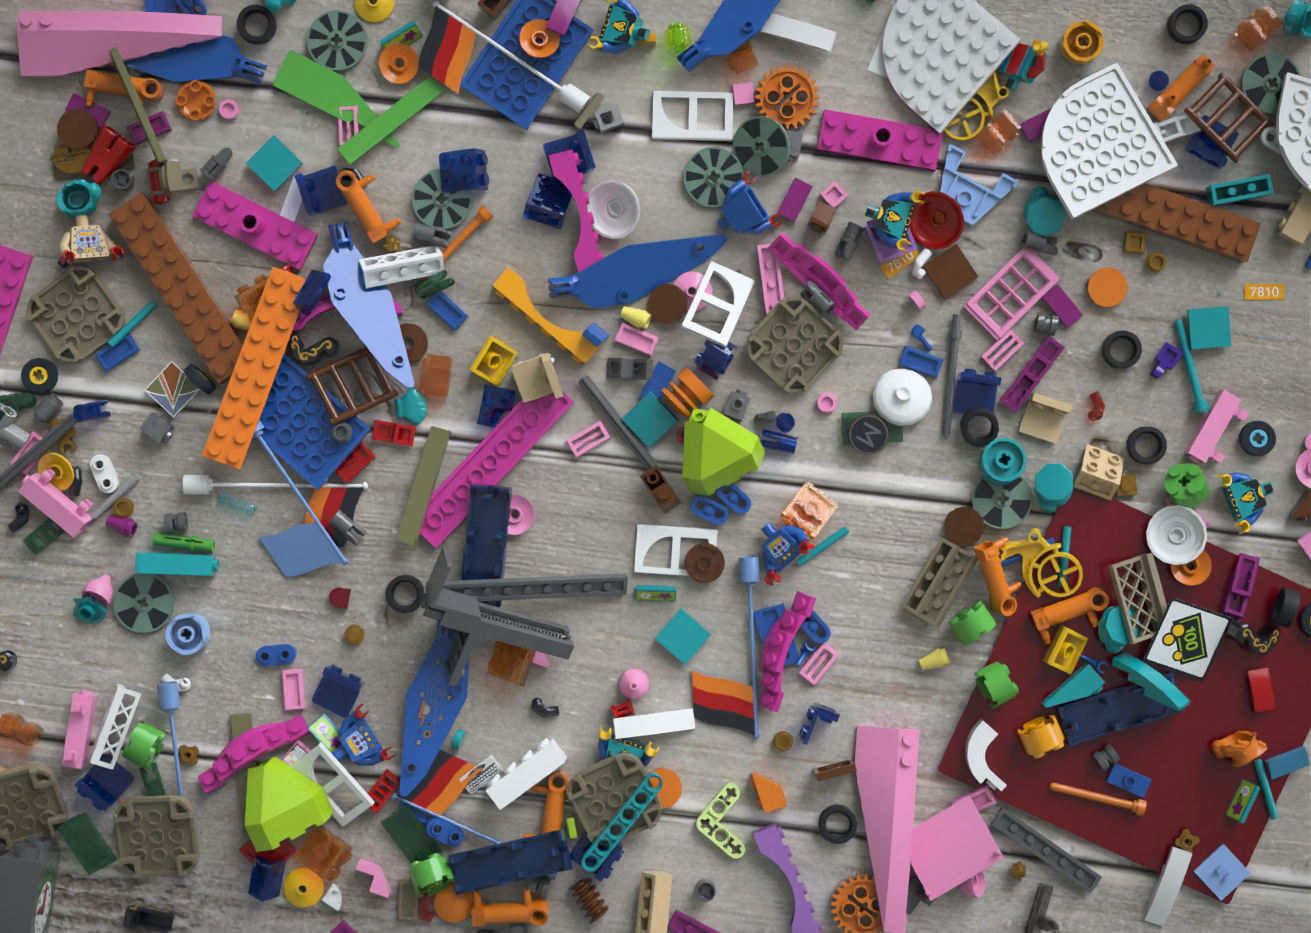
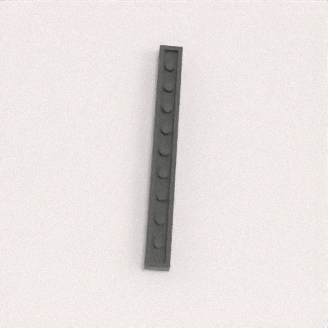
M626 573L458 580L445 581L443 588L476 597L477 601L627 595L628 576Z

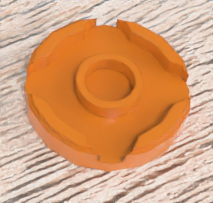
M1104 267L1095 271L1087 282L1089 298L1100 307L1118 305L1124 300L1128 291V283L1125 276L1114 268Z
M668 768L653 769L651 772L659 774L663 781V786L658 792L662 808L671 807L681 796V780L675 772ZM650 778L654 787L658 786V778Z

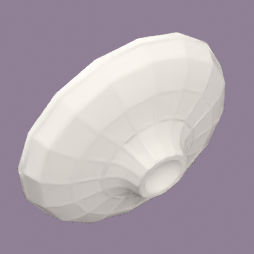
M616 180L602 181L594 186L588 194L590 204L586 205L588 212L593 214L595 222L591 224L593 230L597 231L601 236L610 239L624 238L633 232L639 222L641 211L638 198L633 190L623 182Z
M907 368L892 369L883 374L876 382L872 394L874 407L879 416L888 423L898 426L912 425L922 420L929 411L932 401L931 388L926 379L918 372Z
M1181 505L1167 506L1156 512L1149 521L1146 531L1147 543L1153 555L1161 561L1173 565L1187 564L1196 559L1204 550L1207 541L1206 525L1201 516L1191 508Z

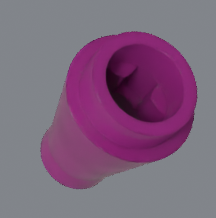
M112 515L108 516L105 524L125 538L133 537L138 526L134 519Z

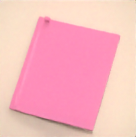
M970 796L965 797L913 828L910 863L930 901L1004 859Z

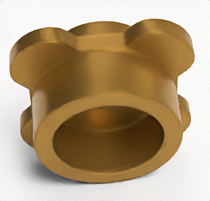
M395 236L385 238L384 242L381 243V248H384L385 252L399 249L401 247L399 243L401 239L395 238Z
M181 745L179 747L180 764L189 763L194 766L198 763L199 748L197 746L187 747L186 745Z
M1188 829L1182 830V833L1175 839V845L1182 847L1188 852H1192L1194 845L1199 843V838L1190 834Z

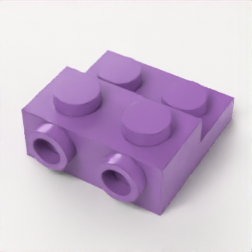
M876 219L867 221L868 225L864 227L879 264L918 249L910 228H908L905 239L911 245L905 244L903 248L908 252L903 253L898 248L884 244L878 237L876 229L873 228Z

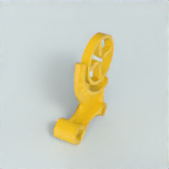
M996 71L976 93L986 103L989 111L984 112L980 103L972 97L970 101L978 109L965 115V118H969L981 112V124L978 130L972 134L967 122L964 120L962 124L968 136H955L945 128L944 132L949 137L959 141L972 139L981 131L985 117L990 116V119H994L992 108L1000 100H1005L1009 95L1007 87L999 86ZM1001 90L1005 91V92H1006V95H1005V96H1001V95L999 94V91H1001ZM956 118L952 120V122L947 127L958 123L960 119Z
M1032 528L1029 531L1028 538L1009 541L1005 546L999 548V550H1002L999 556L1000 562L1015 554L1022 555L1024 580L1030 591L1037 598L1041 596L1043 591L1055 597L1069 596L1079 588L1082 582L1083 571L1079 561L1071 554L1059 552L1058 548L1061 547V543L1050 545L1041 536V531L1038 528ZM1053 549L1054 553L1046 556L1040 564L1035 563L1043 553ZM1055 557H1066L1076 564L1063 570V575L1079 570V580L1074 588L1070 590L1063 576L1060 578V581L1066 592H1055L1045 586L1046 583L1058 577L1057 574H1054L1045 579L1041 578L1042 567L1049 559L1057 573L1060 572V568ZM1033 567L1038 569V581L1041 586L1039 589L1036 588L1033 581Z

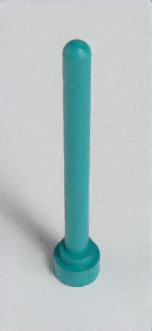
M1176 319L1175 327L1195 402H1193L1194 406H1192L1194 414L1209 411V403H1206V400L1202 397L1183 322L1181 319Z

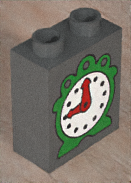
M27 837L25 843H16L13 850L0 857V933H48L61 850L49 849L50 840Z

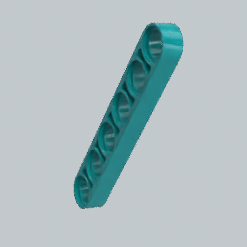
M651 772L644 777L583 854L581 862L585 870L592 872L599 868L660 791L663 781L659 774ZM652 777H656L659 780L658 786L654 788L648 785V780ZM644 793L647 796L644 803L636 802L635 797L637 794ZM624 810H633L634 816L631 819H625L623 817ZM613 825H619L622 829L619 834L613 835L610 832V828ZM602 840L609 843L608 849L604 851L599 850L597 847L598 843ZM587 857H595L596 864L594 866H587L585 864Z

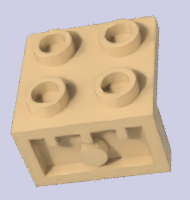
M549 353L511 366L524 403L554 393L556 399L563 397V392Z
M1031 393L1019 432L1056 444L1066 415L1071 412L1073 405L1037 393Z
M1086 445L1082 466L1074 480L1073 487L1111 501L1120 485L1124 458L1097 447Z

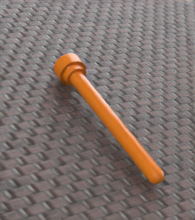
M483 205L477 210V217L442 252L443 262L482 222H489L494 217ZM430 276L421 277L420 279L423 280V281H425V280H427Z
M1051 783L1049 786L1052 791L1130 809L1131 812H1134V815L1142 817L1146 810L1147 802L1141 799L1133 800L1132 802L1057 783Z

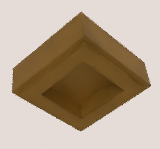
M1126 231L1123 252L1144 254L1146 233Z

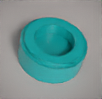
M457 730L451 744L453 749L459 750L461 748L466 731Z

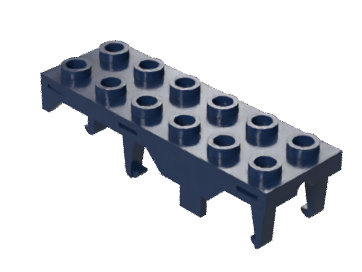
M478 483L470 484V504L466 545L463 555L462 580L504 579L512 487ZM502 600L477 601L496 607L502 606Z
M1173 672L1161 674L1178 688ZM1135 683L1056 707L1069 747L1123 729L1151 723L1185 710L1183 708L1180 711H1176L1144 696L1145 688Z
M564 829L448 855V862L454 875V891L456 895L573 869Z

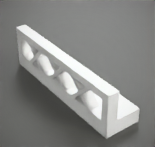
M435 245L359 260L366 288L445 273L443 255L439 247Z
M116 683L88 757L90 763L114 769L141 693L125 689L123 685ZM124 693L135 697L133 703L125 708L121 702ZM124 712L127 717L126 722L117 726L115 717ZM117 731L120 736L119 741L110 745L108 736ZM110 750L113 755L111 762L100 761L102 753Z

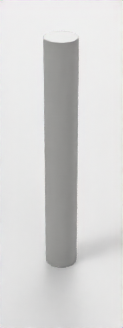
M136 474L130 477L94 510L90 516L97 520L140 480Z

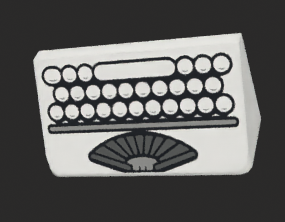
M492 754L459 779L462 782L477 769L483 768L466 785L465 788L470 794L486 784L493 776L503 771Z

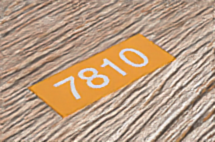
M917 250L889 260L879 267L886 277L890 279L914 262L919 253Z
M1244 284V300H1285V284Z

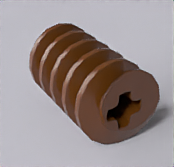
M586 878L576 882L568 890L575 889L572 897H580L576 903L584 904L580 910H588L585 918L591 916L592 919L589 922L591 924L604 916L609 907L608 905L602 906L605 900L603 898L598 899L601 895L600 892H594L596 885H590L592 879Z

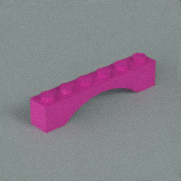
M571 149L551 154L549 159L553 175L570 190L580 212L581 231L578 244L573 253L577 270L580 272L603 259L602 251L598 252L596 244L600 242L597 231L593 232L591 224L595 222L592 212L587 210L586 205L590 204L587 192L583 193L581 185L585 184L582 172L578 173L576 165L580 164L578 154L573 153Z

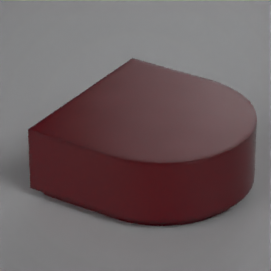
M342 587L333 589L329 594L330 603L334 607L348 609L351 589Z

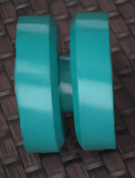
M998 438L990 442L982 452L979 459V469L989 483L997 486L1009 485L1015 482L1023 473L1027 463L1026 453L1023 447L1015 440ZM999 460H1004L1005 465H1003V463H1000Z

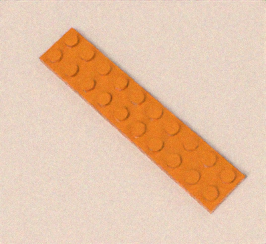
M272 266L202 457L241 470L311 280Z

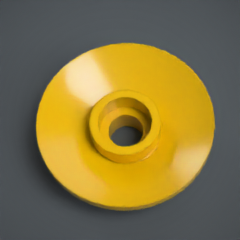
M354 0L358 15L371 23L386 20L393 12L395 4L394 0H377V3L374 5L370 4V0Z
M48 453L41 457L38 463L39 474L41 475L50 468L56 474L49 482L59 491L69 488L74 480V472L67 459L57 453Z
M301 867L293 870L284 882L286 898L297 907L306 908L315 905L321 899L324 892L322 877L311 868ZM304 885L306 892H301L299 887Z

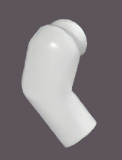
M923 249L914 261L911 272L913 277L916 276L917 279H921L926 273L921 267L932 255L928 249Z
M168 673L161 679L162 682L176 681L179 692L187 691L191 686L188 678L175 680Z

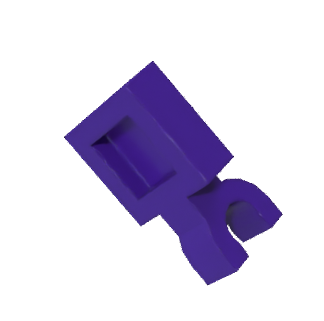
M1165 342L1154 358L1158 364L1150 375L1155 379L1160 378L1166 368L1169 370L1174 368L1183 353L1168 342Z

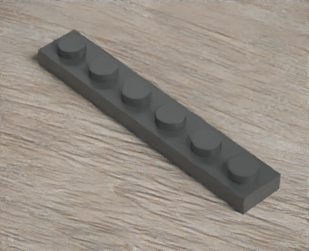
M1003 807L991 822L994 827L1089 893L1094 890L1101 880L1102 876Z

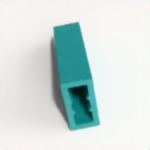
M144 551L136 553L135 573L213 576L215 571L218 572L219 560L216 559V555Z

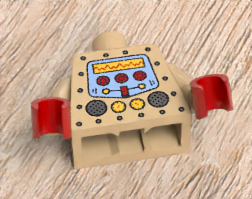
M87 215L75 217L77 227H71L63 235L59 244L62 264L65 263V260L71 264L103 261L110 256L109 253L111 254V260L116 261V255L120 256L121 259H123L124 255L123 248L116 246L106 232L101 230L99 225L89 226Z

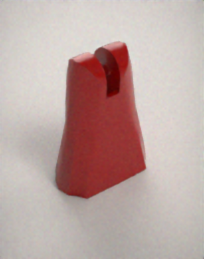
M103 124L93 148L81 169L80 175L87 179L96 167L99 168L93 176L91 183H96L100 186L135 151L136 146L113 128Z

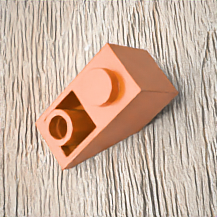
M756 771L752 772L753 778L749 780L752 789H757L759 797L756 798L759 810L764 809V813H768L788 806L781 784Z

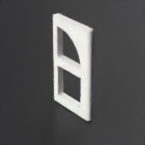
M653 91L652 139L732 141L734 93ZM661 98H689L688 130L679 128L670 122L664 113ZM697 99H725L724 131L696 130Z
M711 261L681 328L726 347L755 281ZM712 273L721 277L729 285L733 293V305L704 293ZM699 302L729 314L721 334L691 322Z
M637 524L634 572L690 576L686 569H679L681 537L709 539L708 543L716 546L717 529ZM673 537L671 568L644 567V557L652 544L661 538Z
M321 742L290 766L317 783L314 775V764L317 757L321 754L339 774L325 784L323 789L334 811L332 816L343 827L375 802ZM344 781L362 800L360 804L346 814L327 795Z

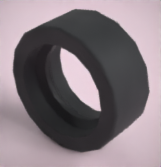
M258 4L249 5L239 13L237 29L247 42L255 45L265 44L275 35L277 29L276 19L265 6ZM253 13L263 14L268 20V29L261 36H252L245 29L246 19Z
M1185 4L1178 7L1167 21V30L1170 37L1180 44H1192L1198 41L1208 28V19L1205 12L1193 4ZM1191 13L1198 18L1199 28L1194 35L1184 36L1177 31L1176 20L1181 14Z
M1126 330L1111 333L1106 337L1102 345V356L1105 362L1117 369L1129 368L1136 364L1142 353V344L1139 338L1134 333ZM1126 338L1132 343L1133 354L1130 359L1117 361L1112 357L1110 346L1114 340Z
M981 406L973 407L962 416L960 430L964 440L970 445L983 447L989 445L990 442L997 438L999 423L995 414L990 409ZM975 416H985L991 422L989 434L981 438L973 437L968 431L969 421Z
M1152 426L1135 429L1127 439L1129 456L1140 464L1158 462L1167 450V441L1164 434ZM1144 433L1153 435L1158 441V450L1150 457L1139 455L1135 449L1136 439Z
M406 574L391 580L385 594L386 600L392 609L397 612L408 613L420 607L425 591L419 579ZM401 582H409L417 590L416 600L410 605H400L394 599V589Z
M1284 587L1280 589L1272 607L1271 622L1273 624L1286 628L1293 624L1300 606V592Z
M835 804L828 806L822 811L819 816L818 826L822 836L827 841L833 844H842L853 838L857 830V821L849 808L844 805ZM836 812L846 815L850 823L848 831L840 836L830 834L826 828L827 818Z

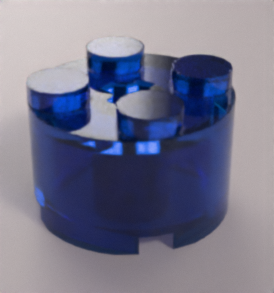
M706 340L704 344L706 349L703 353L700 352L697 355L694 363L697 365V370L719 381L718 374L723 375L734 357L731 354L732 350H737L738 346L728 341L727 346L723 347Z

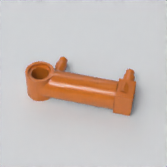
M1204 54L1195 59L1194 63H1191L1147 109L1162 122L1211 73L1215 67L1212 59L1207 58Z
M86 70L84 87L87 90L86 106H92L95 92L128 96L118 74ZM130 77L142 106H144L145 99L157 102L163 98L164 88L157 80L153 78ZM151 86L157 87L154 94H148Z
M343 170L336 178L337 187L341 190L365 233L375 243L387 236L388 231L401 224L399 218H396L384 224L363 190V187L376 179L373 174L358 181L352 171ZM344 175L350 176L352 184L344 186L341 183V177Z
M1007 537L995 542L986 540L973 548L976 558L979 559L990 595L989 608L993 612L1004 616H1010L1016 611L1017 602L1010 594L1022 587L1021 582L1008 586L999 559V548L1008 543Z
M1094 587L1083 594L1031 611L1030 614L1035 628L1040 631L1041 637L1047 645L1051 643L1047 628L1086 613L1092 627H1098L1095 610H1104L1109 604V597L1103 590ZM1101 595L1100 602L1093 603L1094 596Z
M557 770L553 772L549 777L548 786L537 784L531 787L532 791L546 794L540 834L561 830L569 777L564 771ZM561 777L564 780V784L556 786L553 779ZM524 834V835H523V838L531 837V836H535V835H534V834Z
M529 889L524 890V902L485 904V902H481L480 892H473L472 926L523 922L542 926L548 921V902L543 898L532 900Z

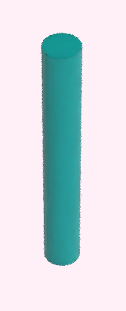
M151 300L108 343L114 348L157 305Z
M844 526L815 546L813 550H809V555L799 557L796 560L801 567L847 535L849 530Z
M1063 526L1061 552L1068 554L1071 527ZM1060 557L1058 586L1063 587L1060 578L1063 576L1065 580L1067 579V575H1063V570L1068 568V558Z
M1254 760L1270 818H1279L1262 760Z

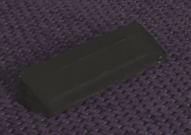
M1043 883L1038 884L1024 933H1041L1053 892L1052 886Z

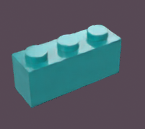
M1270 174L1214 184L1205 188L1208 205L1213 207L1274 194Z

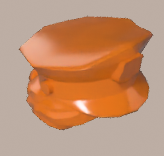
M1237 731L1222 740H1216L1212 743V750L1217 758L1231 757L1233 759L1232 766L1236 768L1250 763L1268 749L1264 742L1261 740L1257 741L1256 731L1252 733Z

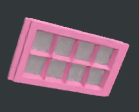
M1022 248L963 307L998 340L1060 278L1033 250Z

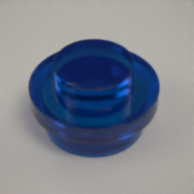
M1163 71L1153 72L1148 80L1149 86L1155 91L1164 90L1169 84L1168 75Z
M780 413L776 418V425L782 432L787 433L792 430L795 421L791 414Z

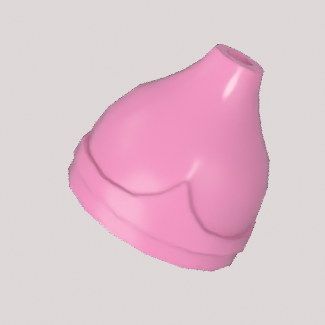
M104 574L100 578L91 580L82 590V597L91 596L93 601L107 608L113 598L111 577Z
M629 669L620 676L619 689L627 698L639 699L648 691L649 679L642 670Z
M984 871L956 887L967 896L981 897L986 884Z

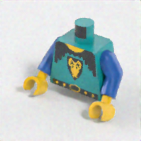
M604 0L605 2L612 1L614 3L609 5L599 39L595 36L589 38V40L595 41L596 46L588 45L587 47L589 50L599 48L600 51L618 54L628 50V48H635L638 39L646 41L649 38L650 30L642 27L643 20L639 18V12L631 2L627 0Z
M900 192L889 195L881 201L880 208L868 204L865 216L876 219L873 228L876 229V234L884 244L898 248L903 253L908 252L903 248L905 244L911 245L905 239L916 205L915 203H924V201L918 200L919 195H925L924 192Z
M1238 472L1218 475L1217 478H1222L1223 480L1222 485H1219V487L1222 488L1234 521H1240L1235 523L1234 526L1241 527L1239 534L1248 532L1250 526L1263 513V507L1267 505L1264 496L1274 493L1271 483L1267 482L1259 485L1257 479H1252L1248 474Z
M600 726L598 750L601 760L626 752L639 757L646 767L652 758L657 755L660 747L652 749L650 747L652 742L646 745L629 738L616 739L611 727L608 732H604L602 730L603 726Z

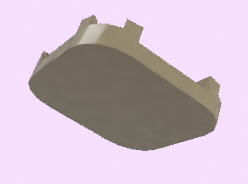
M71 267L67 269L66 273L38 293H34L29 298L30 301L27 306L26 315L29 321L34 324L54 352V355L58 359L69 363L80 362L107 344L125 325V314L122 307L101 278L93 270L86 267Z
M788 296L780 300L750 332L746 340V350L751 360L789 393L806 392L810 389L818 377L841 355L843 348V339L840 331L808 301L798 296Z
M623 752L615 754L574 774L569 782L567 793L569 801L571 800L591 843L594 842L648 774L639 757L632 753ZM649 779L648 785L654 788L651 779ZM639 793L636 795L635 801L644 803L647 796L644 793ZM658 793L621 840L648 828L651 830L657 825L662 813V803ZM631 809L623 811L625 819H631L634 816V811ZM613 825L610 828V832L613 835H617L621 832L622 828L619 825ZM602 840L598 843V845L606 846V848L609 847L607 841Z
M29 764L0 772V847H5V850H13L16 843H24L27 837L43 838L51 835L53 839L59 837L68 824V810L54 772L42 764Z
M178 795L131 797L123 801L113 814L112 822L116 824L120 854L118 863L120 868L123 867L126 872L133 875L132 878L140 879L141 876L178 874L180 877L190 872L200 859V845L196 814L193 805L188 799Z

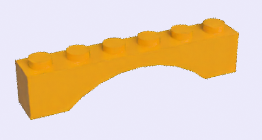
M509 267L493 284L496 288L494 293L502 299L507 297L511 301L509 305L517 312L522 310L527 314L524 318L532 325L535 323L539 324L542 327L540 331L548 338L552 335L557 340L555 344L563 351L566 349L571 351L573 354L570 357L577 363L584 362L586 364L600 348L601 345L596 347L582 336L583 332L565 330L544 319L531 303L526 291L525 281Z

